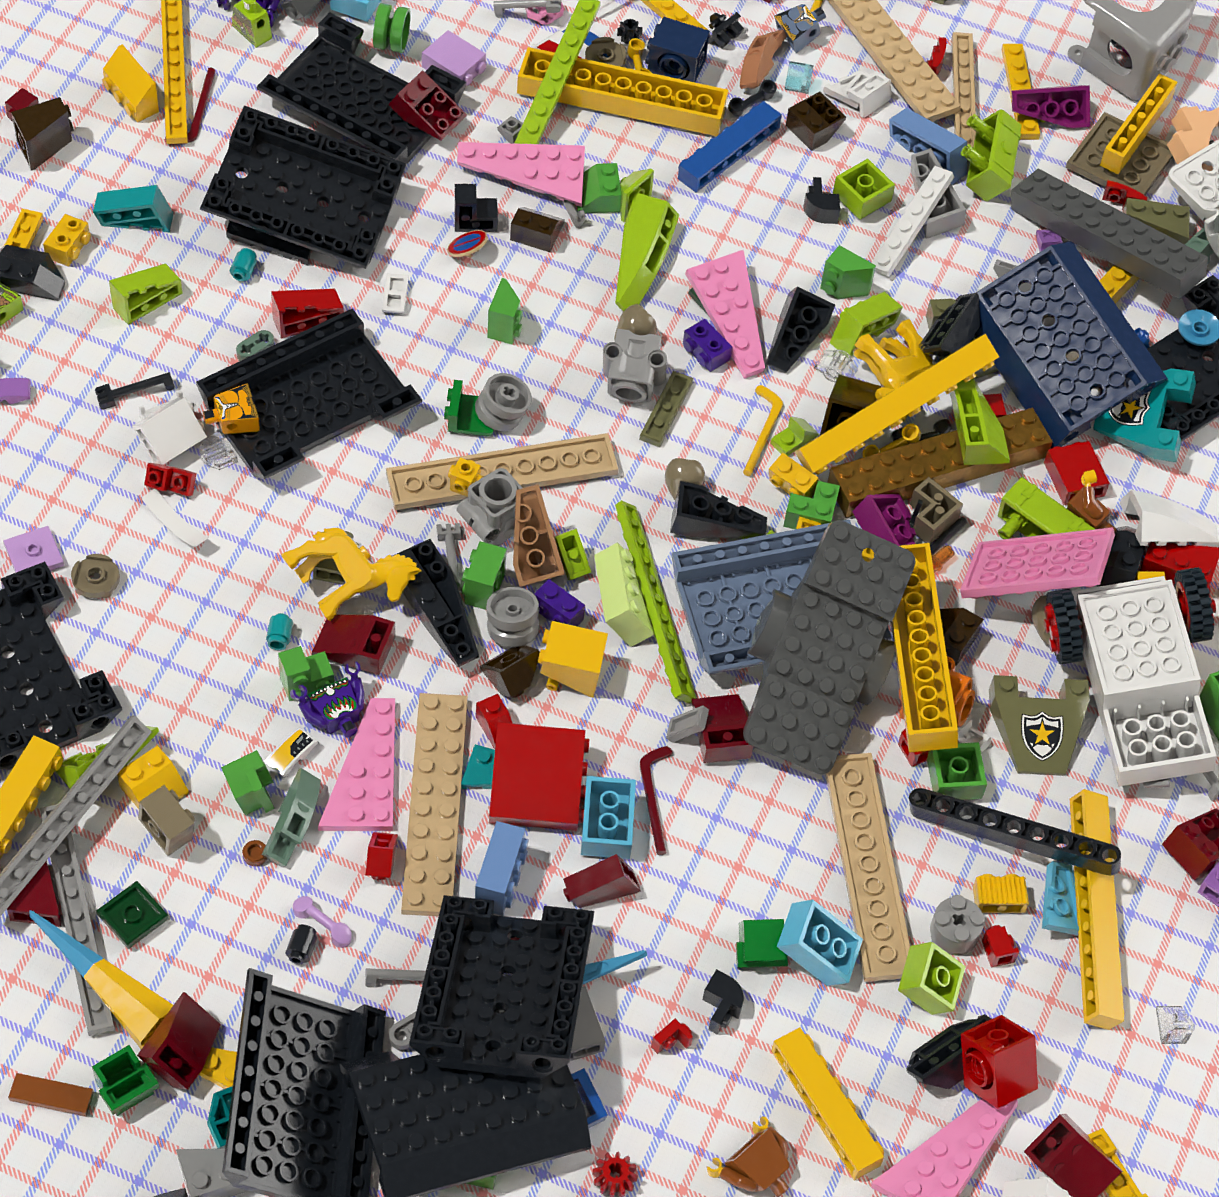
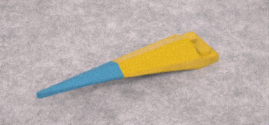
M29 910L33 921L71 962L139 1048L142 1049L173 1007V1004L34 911Z

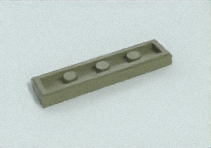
M676 371L672 372L640 434L639 440L661 447L693 384L694 378Z

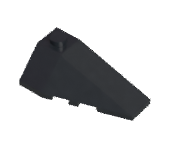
M798 286L790 291L779 317L766 364L786 373L806 348L816 339L819 333L828 325L835 304Z
M680 481L672 512L670 533L689 537L752 538L766 535L767 517L743 505L738 507L728 502L729 498L723 495L718 497L710 493L709 489L702 485Z

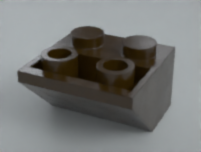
M819 91L788 108L785 126L813 151L830 140L846 120V116Z

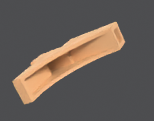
M1185 106L1176 112L1177 115L1171 122L1177 132L1173 134V138L1167 143V146L1177 164L1209 146L1212 130L1219 126V107L1212 111L1203 110L1200 112L1197 106L1189 108ZM1205 163L1202 164L1203 170H1213L1212 165L1208 166Z

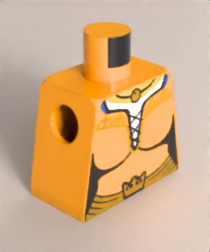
M248 384L215 395V409L203 411L206 425L219 422L221 431L224 434L260 431L259 417Z

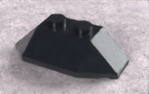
M5 245L0 249L1 284L17 293L59 301L65 280L49 253L11 245Z
M977 292L960 295L955 300L956 302L936 319L919 344L920 350L925 354L946 357L967 345L974 338L975 333L980 327L979 295Z
M1129 526L1116 528L1117 532L1115 533L1101 583L1097 587L1134 581L1145 546H1140L1135 536L1137 529Z
M984 1014L978 1016L977 1019H969L949 1026L912 1052L909 1065L906 1068L907 1073L923 1084L944 1089L952 1088L964 1079L961 1033L992 1018Z

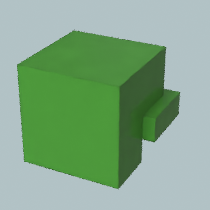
M257 750L221 767L233 796L244 815L262 807L266 813L275 809L265 786L274 782Z

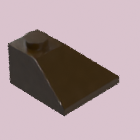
M525 645L511 647L479 667L501 695L516 698L522 695L526 688L531 686L540 651Z

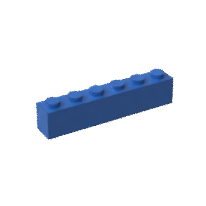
M765 101L757 106H753L747 114L740 116L734 124L724 128L717 137L711 138L705 146L698 148L692 156L682 160L678 166V180L695 193L780 129L782 114Z

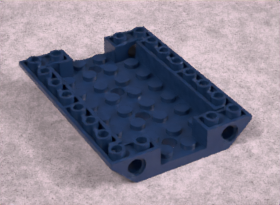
M1071 241L1050 245L977 291L979 295L980 327L975 333V337L987 335L999 355V358L993 361L996 368L1025 410L1029 408L1034 409L1053 441L1051 448L1056 446L1062 447L1091 428L1090 422L1125 400L1129 404L1168 380ZM1023 283L1031 285V289L1027 292L1020 291L1019 287ZM1047 317H1052L1055 319V323L1052 326L1043 325V320ZM1073 351L1079 354L1078 359L1075 361H1069L1066 358L1068 353ZM1099 386L1103 389V393L1100 396H1093L1090 393L1092 388Z

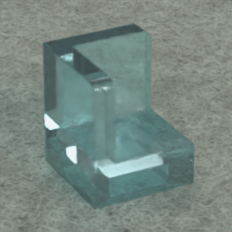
M790 61L785 90L809 94L814 65Z

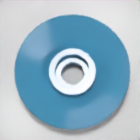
M1199 309L1190 310L1180 317L1178 330L1181 336L1189 343L1198 346H1208L1219 339V320L1210 312Z

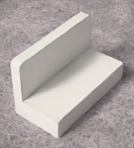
M874 72L847 91L848 98L860 104V116L862 118H865L891 100V79L878 72Z

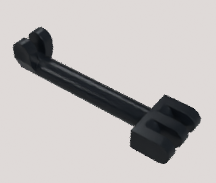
M170 372L113 390H111L108 383L96 387L95 393L100 409H107L116 406L115 398L163 383L168 391L173 390L175 386Z

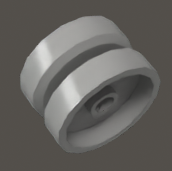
M494 374L487 380L475 402V411L479 419L486 426L503 432L513 430L519 425L532 402L531 392L520 378L512 374Z
M508 587L494 592L489 597L486 611L488 617L487 628L490 638L498 644L510 647L526 645L535 639L539 632V603L532 592L520 587Z

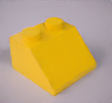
M158 745L121 769L117 774L119 787L138 809L139 802L163 785L169 791L172 789L179 799L189 793L174 764Z

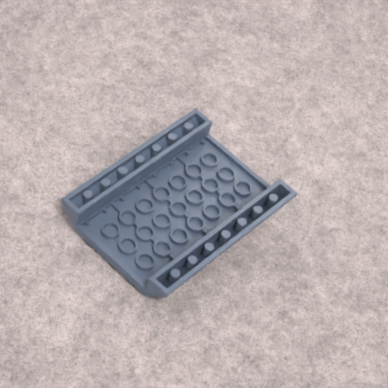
M848 519V520H843V521H845V522L851 524L850 519ZM830 523L672 552L675 585L700 665L709 675L764 664V660L747 653L749 648H751L757 620L767 604L773 599V589L792 596V593L802 581L822 536ZM887 626L883 637L886 639H891V634Z

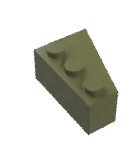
M1132 198L1126 199L1123 213L1183 244L1188 242L1189 206Z

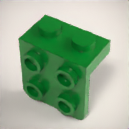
M454 380L453 388H448L447 401L450 402V406H445L444 419L448 420V432L482 436L493 435L494 429L486 426L479 419L475 411V402L478 396L463 394V380Z

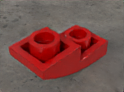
M938 37L937 46H933L931 58L926 62L937 77L941 71L946 51L947 40L944 37Z
M1107 180L1102 200L1123 204L1122 210L1127 198L1147 201L1148 197L1124 184Z
M148 463L144 485L161 491L169 490L182 495L192 496L197 473L171 466Z

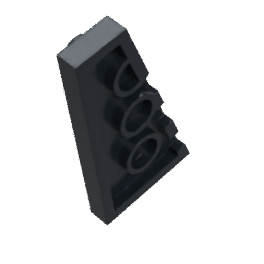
M229 220L226 231L227 238L249 246H260L269 253L274 251L283 254L284 258L290 260L292 258L301 260V264L308 266L311 249Z

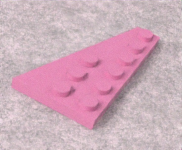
M458 142L457 163L459 166L480 173L485 172L494 175L495 178L512 181L515 185L542 194L547 193L556 196L557 199L562 201L568 200L582 207L585 146Z
M744 250L687 269L685 275L716 330L732 346L731 356L743 378L762 373L765 365Z
M395 698L370 699L319 822L318 831H393Z
M984 1099L979 1100L871 1182L872 1189L888 1197H959L1017 1108L1018 1100H1014L998 1109Z

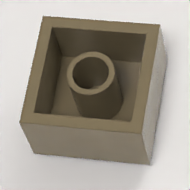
M163 785L139 802L138 819L165 854L169 856L192 840L195 818L188 809L184 810L181 807L177 794L172 789L169 791Z

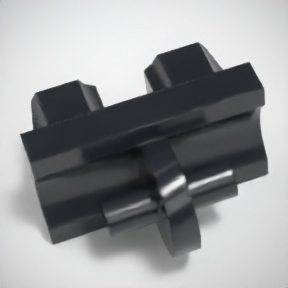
M738 12L726 21L725 14L714 13L710 16L709 28L715 29L709 37V44L715 41L723 48L731 41L730 36L726 33L727 31L734 38L742 33L744 28L738 22L741 17Z

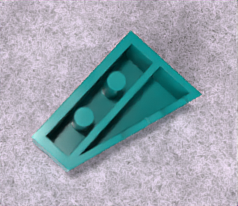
M158 185L98 192L93 213L101 226L129 229V226L142 227V230L149 231L150 228H160L166 233H170L174 215Z

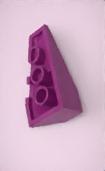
M1090 85L1057 86L1011 91L1012 112L1068 128L1090 127Z
M900 494L867 495L852 511L863 530L898 546L915 544L913 538L916 535L915 529L911 528L909 524L911 515Z

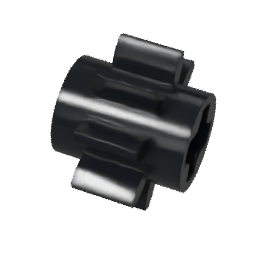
M626 19L624 22H620V27L617 28V36H621V42L629 44V41L633 38L640 39L643 27H638V21Z

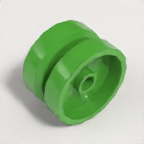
M380 3L373 29L374 48L385 50L390 43L392 51L404 52L410 30V8L398 6L394 12L392 5Z

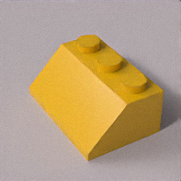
M119 45L103 68L104 78L102 82L104 87L113 93L115 100L124 106L126 113L137 122H140L159 112L156 83L124 45Z

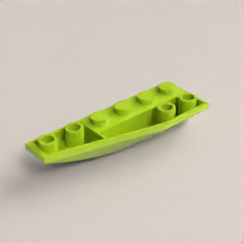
M640 193L634 195L623 230L615 304L622 311L631 305L640 304L663 263L679 218V214L667 201Z
M974 378L966 383L964 380L957 383L958 388L950 392L964 465L1010 463L1003 427Z

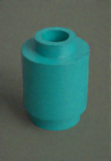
M243 248L237 252L229 270L234 279L238 281L250 279L257 263L256 253L248 248Z
M278 613L270 617L266 640L271 649L284 650L290 643L293 620L288 615Z

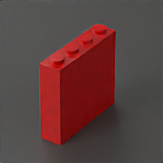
M498 722L489 823L496 824V821L514 826L577 831L578 823L583 824L584 809L579 807L580 800H585L586 785H581L582 776H587L588 762L583 761L584 753L589 752L590 739L585 738L586 730Z

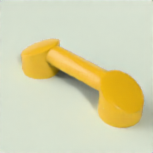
M638 38L631 39L627 53L633 60L635 70L652 73L650 70L643 68L641 61L645 43Z
M913 423L907 424L902 429L901 438L880 449L876 445H868L863 449L862 456L864 458L907 445L908 443L918 442L921 437V430Z

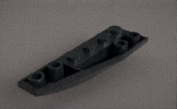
M425 540L397 553L400 556L405 555V558L410 557L413 562L417 563L416 567L422 570L415 575V580L409 581L402 593L434 640L457 667L479 658L454 575L432 540Z

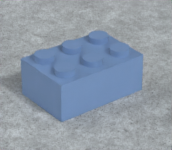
M496 821L476 882L475 898L494 900V914L504 916L506 907L511 908L513 902L514 886L517 887L520 880L521 865L525 864L528 851L526 849L529 839L525 838V828Z

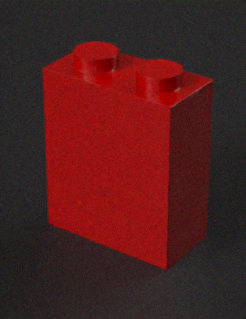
M1090 441L1075 442L1063 447L1056 446L1047 451L1044 464L1063 505H1068V502L1085 487L1081 482V477L1084 472L1094 470L1097 476V482L1091 484V487H1094L1095 498L1106 495L1110 483Z

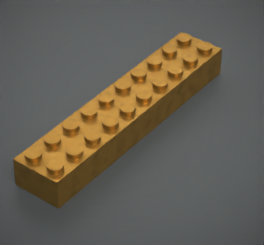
M1029 408L997 418L1004 430L1010 463L964 465L958 432L955 430L830 468L827 483L840 486L837 503L845 518L854 516L852 511L867 495L900 494L903 501L911 499L914 489L928 477L942 488L954 486L1046 457L1053 441L1034 409Z

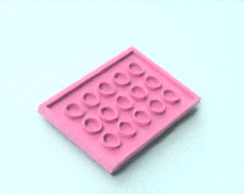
M1104 528L978 542L960 589L962 599H978L983 596L999 597L1004 594H1024L1033 591L1046 592L1053 589H1071L1073 587H1094L1100 585L1115 537L1114 529Z

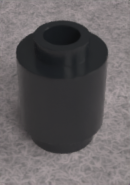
M301 924L297 926V929L293 930L285 952L292 963L301 965L310 961L317 941V931L313 927Z

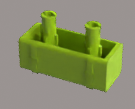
M1002 109L983 120L976 114H973L966 122L968 126L976 131L973 147L967 144L961 151V156L970 161L966 186L985 201H989L1011 188L1012 179L1014 178V166L1021 138L1022 125Z
M1023 477L1001 499L998 517L1006 522L998 530V535L1002 539H1010L1017 531L1026 537L1095 530L1083 518L1076 516L1041 491L1038 486L1030 483Z

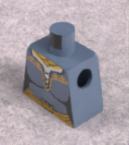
M801 4L776 14L774 18L777 29L785 31L786 41L797 53L820 35L821 31L818 22L825 19L826 15L821 7L811 12L805 4Z

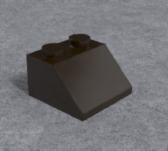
M526 207L518 208L511 222L510 240L551 252L565 219Z
M965 608L940 609L946 654L955 661V666H957L979 635L984 619Z

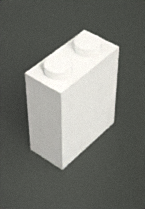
M184 397L176 398L132 426L155 464L164 465L207 437L204 432L205 427L203 423L195 417L192 404Z

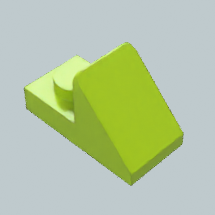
M790 417L788 427L772 437L770 444L781 454L784 453L789 456L816 438L819 433L804 419Z
M577 528L554 536L567 579L573 580L591 573Z

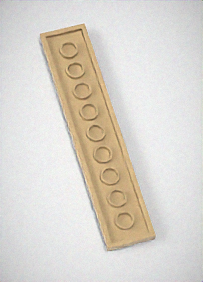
M828 0L885 75L891 79L893 85L915 113L933 122L960 112L961 105L877 0Z
M608 433L386 468L387 480L395 510L468 498L450 490L448 472L453 464L456 465L460 457L481 465V475L483 477L499 468H504L522 488L539 484V487L618 474V466Z
M419 693L401 914L439 916L443 896H453L468 696Z
M872 753L838 755L833 768L825 775L855 933L863 939L859 956L864 982L901 979L910 943Z

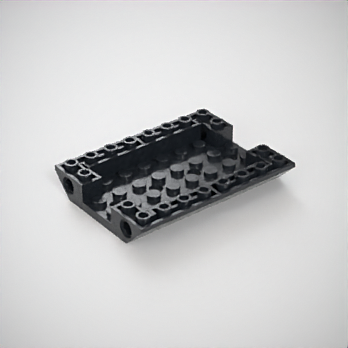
M244 105L229 139L227 153L218 174L215 173L200 210L366 269L371 262L396 198L406 163ZM244 172L247 177L239 178L236 176V173ZM279 186L286 187L288 191L285 193H281L276 188ZM325 201L329 206L320 207L318 202ZM361 215L367 216L369 221L362 222L358 217Z
M444 895L409 1046L435 1067L532 1078H544L570 1063L595 911L544 906L541 920L494 915V900ZM517 937V938H520V939L517 940V941H514V940H511L510 938ZM504 973H511V974H513V975H512V976H504V975H502V974H504ZM496 1010H505V1013H501V1014H500V1013H496L495 1011H496ZM493 1047L497 1048L498 1050L495 1052H491L487 1049Z

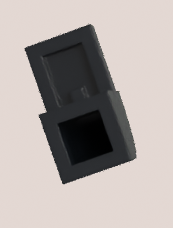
M813 177L812 185L808 186L803 204L805 214L818 223L838 224L840 214L839 194L822 193L821 177Z
M717 969L704 989L702 999L717 1008L710 1020L708 1030L718 1035L722 1027L727 1028L732 1016L739 1019L744 1001L743 991L739 983L734 978Z

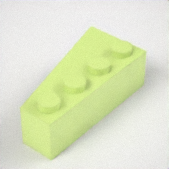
M617 542L595 554L605 622L630 647L655 635L634 570L633 557L630 551L624 549Z

